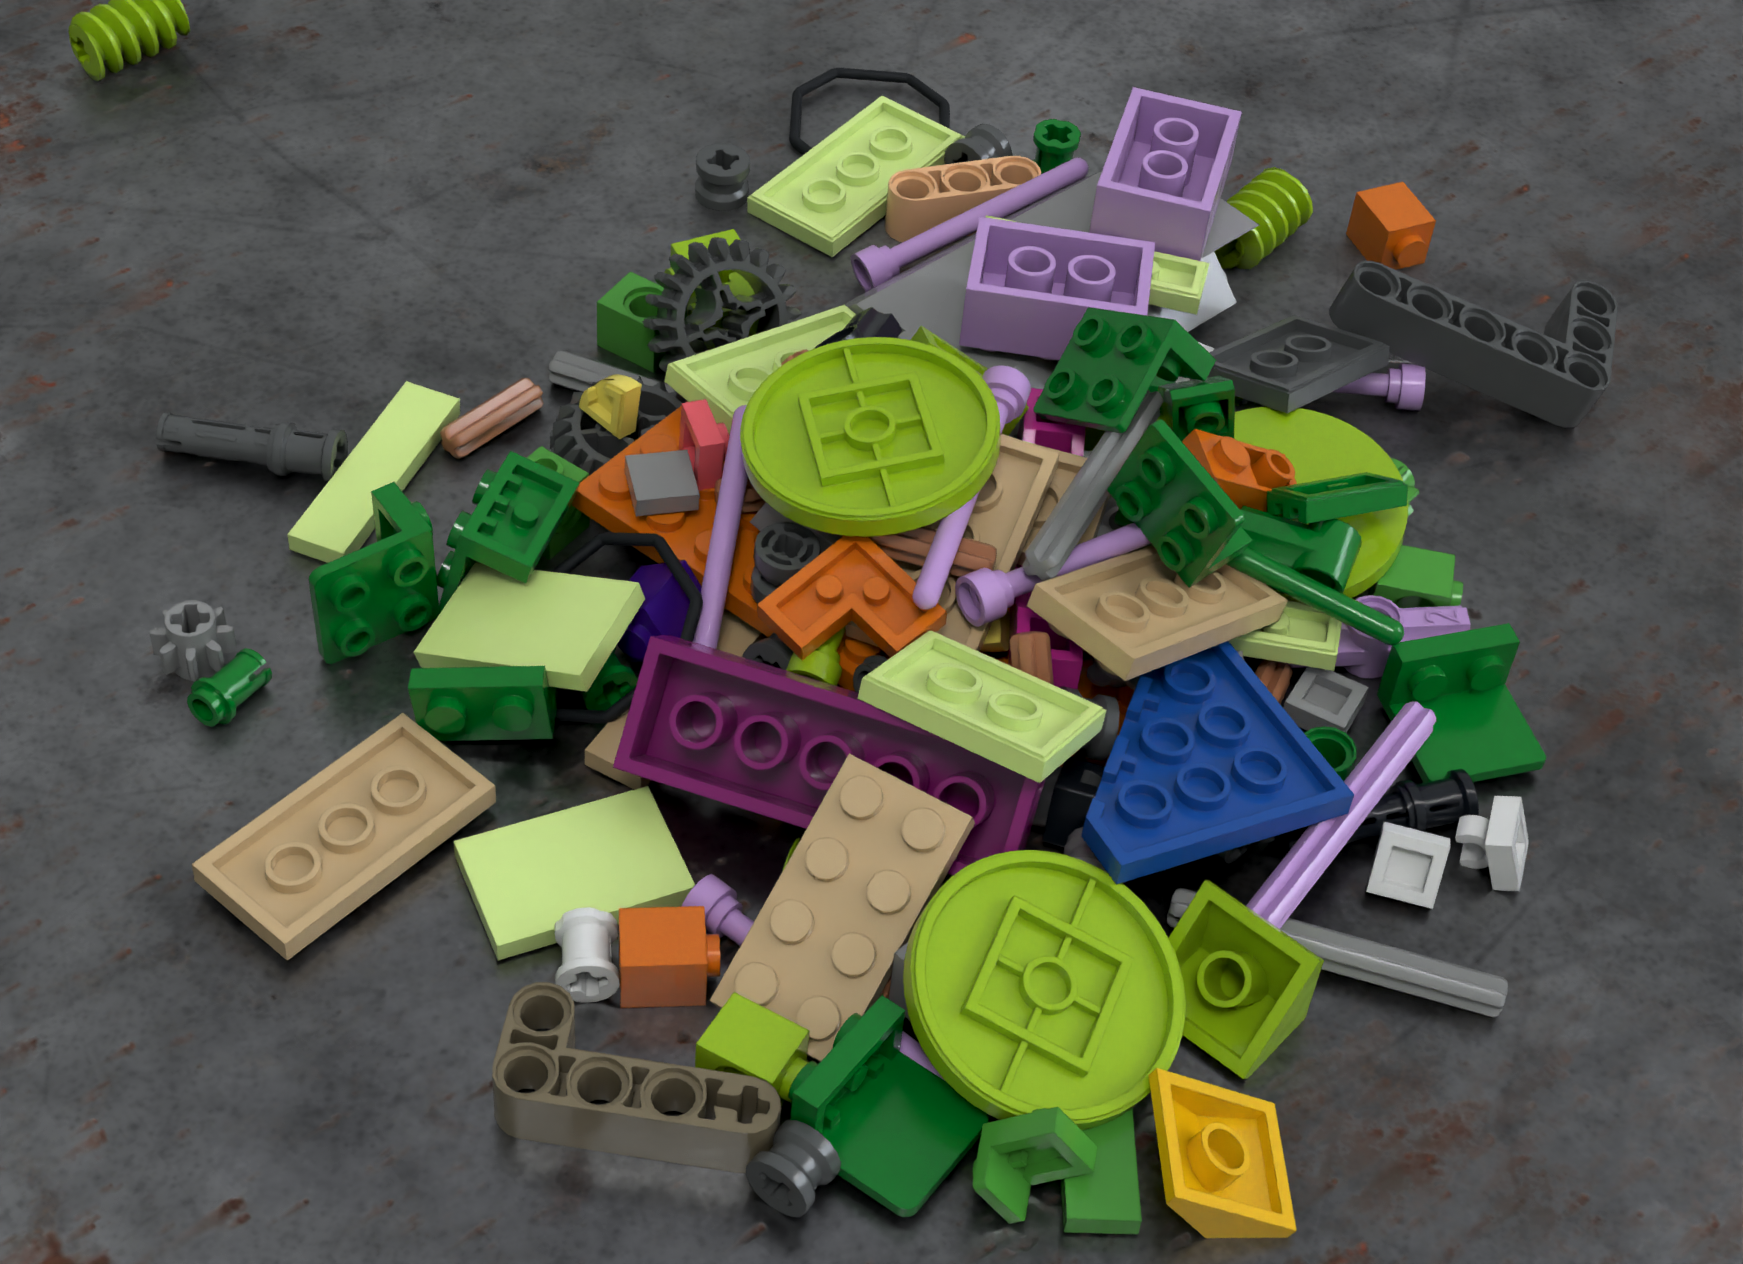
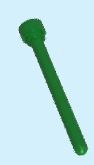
M1118 509L1114 524L1123 527L1133 523ZM1249 547L1226 564L1387 645H1395L1404 637V628L1399 621Z

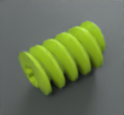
M110 0L108 4L94 6L90 9V12H80L73 16L68 33L73 53L91 79L98 82L105 78V66L111 72L118 73L123 69V59L131 65H136L141 61V51L146 56L153 57L159 53V43L164 48L171 49L177 45L176 32L181 36H187L190 32V26L185 8L180 0Z
M1276 167L1267 168L1227 200L1228 204L1252 219L1259 226L1214 251L1221 268L1232 269L1237 267L1239 269H1252L1263 258L1270 255L1274 248L1284 243L1286 238L1294 234L1300 226L1309 221L1313 213L1312 200L1308 190L1298 179L1283 169Z

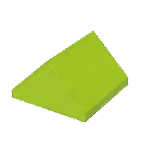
M1205 880L1168 937L1179 962L1184 982L1186 1005L1183 1036L1242 1079H1248L1306 1018L1324 960L1214 883Z

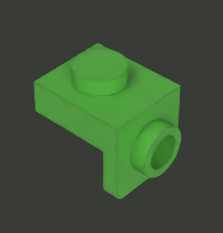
M1059 1107L1036 1109L1032 1113L984 1123L977 1158L973 1164V1188L1009 1224L1023 1222L1026 1219L1031 1185L1094 1172L1097 1145Z

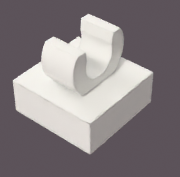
M1494 796L1490 820L1478 815L1459 817L1455 838L1456 842L1463 843L1460 864L1472 869L1489 867L1493 890L1520 892L1529 844L1522 797Z
M1383 822L1367 880L1366 892L1433 909L1450 850V838Z

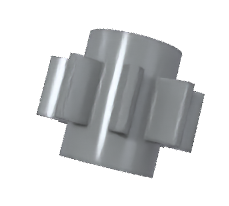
M183 601L174 605L169 610H163L165 628L150 630L153 654L160 656L163 673L167 675L175 672L186 680L196 681L202 677H211L224 667L223 653H232L237 650L234 627L226 625L224 609L222 607L212 609L208 604L201 601Z

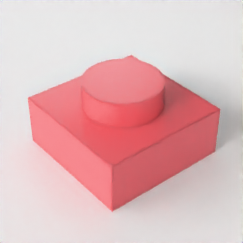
M706 399L682 403L679 450H688L698 490L715 488L716 481L722 478V466L729 441L727 427L723 422L716 423Z

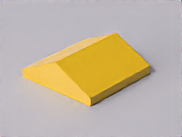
M1156 1068L1148 1076L1166 1204L1205 1238H1288L1295 1233L1297 1229L1275 1103Z

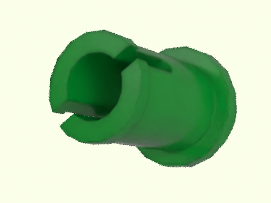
M244 648L210 678L202 677L197 679L191 687V694L187 697V704L191 713L198 721L210 727L218 723L227 724L231 722L236 716V708L259 688L267 685L272 679L270 668H264L257 675L254 674L257 669L267 663L266 660L258 652Z

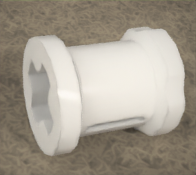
M591 907L577 908L565 912L554 925L556 942L562 947V965L555 974V984L569 992L575 1002L590 1003L607 999L615 994L620 986L619 969L612 963L611 944L618 937L617 920L611 913L599 911Z

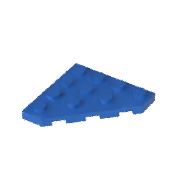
M1229 641L1140 675L1119 735L1116 737L1104 768L1095 798L1092 799L1087 812L1081 837L1117 885L1348 814L1354 793Z

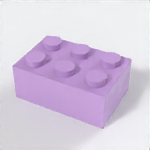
M1133 87L1097 184L1089 233L1155 242L1154 251L1201 261L1230 170L1242 112Z
M979 217L966 287L959 345L980 348L989 352L1001 351L1035 356L1044 360H1060L1073 336L1075 327L1083 318L1088 307L1147 315L1155 242Z

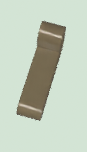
M535 982L524 986L514 994L509 1004L492 1067L494 1117L499 1128L506 1134L522 1140L734 1173H746V1166L760 1151H769L773 1147V1138L780 1126L781 1102L776 1089L767 1081L754 1076L575 1049V1003L569 992L561 986L550 982ZM537 1029H551L548 1031H535ZM521 1089H535V1090H537V1091H534V1092H531V1093H519V1092H516V1091L521 1090ZM594 1100L609 1101V1103L601 1105H595L589 1102ZM667 1111H678L684 1114L679 1116H667L661 1113Z

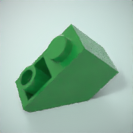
M1212 376L1207 377L1206 381L1189 380L1158 386V392L1162 395L1164 401L1159 408L1160 416L1158 418L1165 421L1181 441L1194 429L1234 438L1235 388L1231 379Z

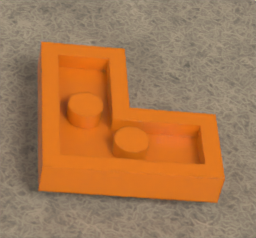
M842 536L757 604L758 617L801 660H804L851 621L891 658L930 630L937 632L946 625L947 611L938 603L935 607L928 610L917 607L912 597L916 582L869 537Z

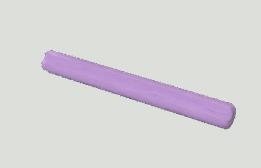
M1417 701L1406 703L1344 781L1354 793L1348 814L1309 825L1246 905L1249 909L1278 929L1283 926L1433 732L1436 716L1431 709L1423 708Z

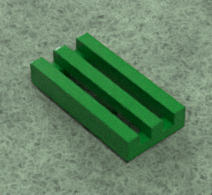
M1364 472L1272 488V491H1267V513L1273 515L1283 514V518L1287 519L1298 518V522L1308 524L1407 506L1408 484L1403 483L1401 480Z

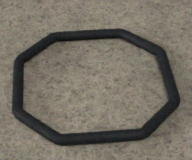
M833 68L797 87L792 93L789 141L803 155L812 147L800 139L802 97L836 78L907 83L939 107V124L950 129V105L948 101L918 78L908 73Z
M601 533L550 571L569 574L604 545L654 546L690 600L680 638L693 642L703 606L702 595L666 540L658 534ZM635 688L607 710L557 708L555 721L602 724L614 721L630 708Z

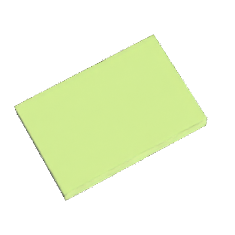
M475 562L414 650V654L421 668L545 666L550 687L587 692L643 604L645 596L639 582L534 570L525 584L482 563Z
M932 630L923 634L865 675L861 680L858 699L1038 783H1041L1101 731L1107 711L1095 703Z
M648 786L454 841L455 858L497 960L557 943L554 925L565 912L577 908L591 907L599 911L611 913L617 920L618 925L619 908L682 906L685 898L695 886Z

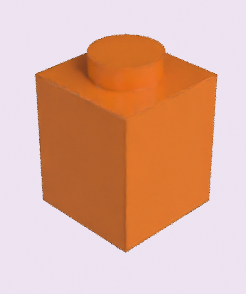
M1399 182L1356 192L1346 235L1367 261L1378 262L1397 270L1425 263L1436 220L1406 184Z
M704 906L619 908L620 1008L706 1006L707 977H720L719 934H706Z

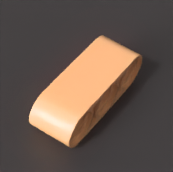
M1004 156L899 171L891 176L888 182L885 231L896 241H907L1041 175V169L1036 162L1029 158ZM975 231V232H973V233H971V234H969V235H967V236H971V235L975 234L977 231Z

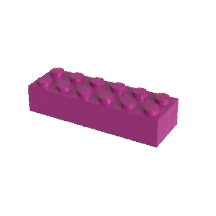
M672 635L650 636L613 764L615 769L807 829L847 756L851 754L973 817L975 824L948 871V874L955 875L964 867L994 854L1025 850L1046 780L1045 778L1041 783H1038L858 699V692Z

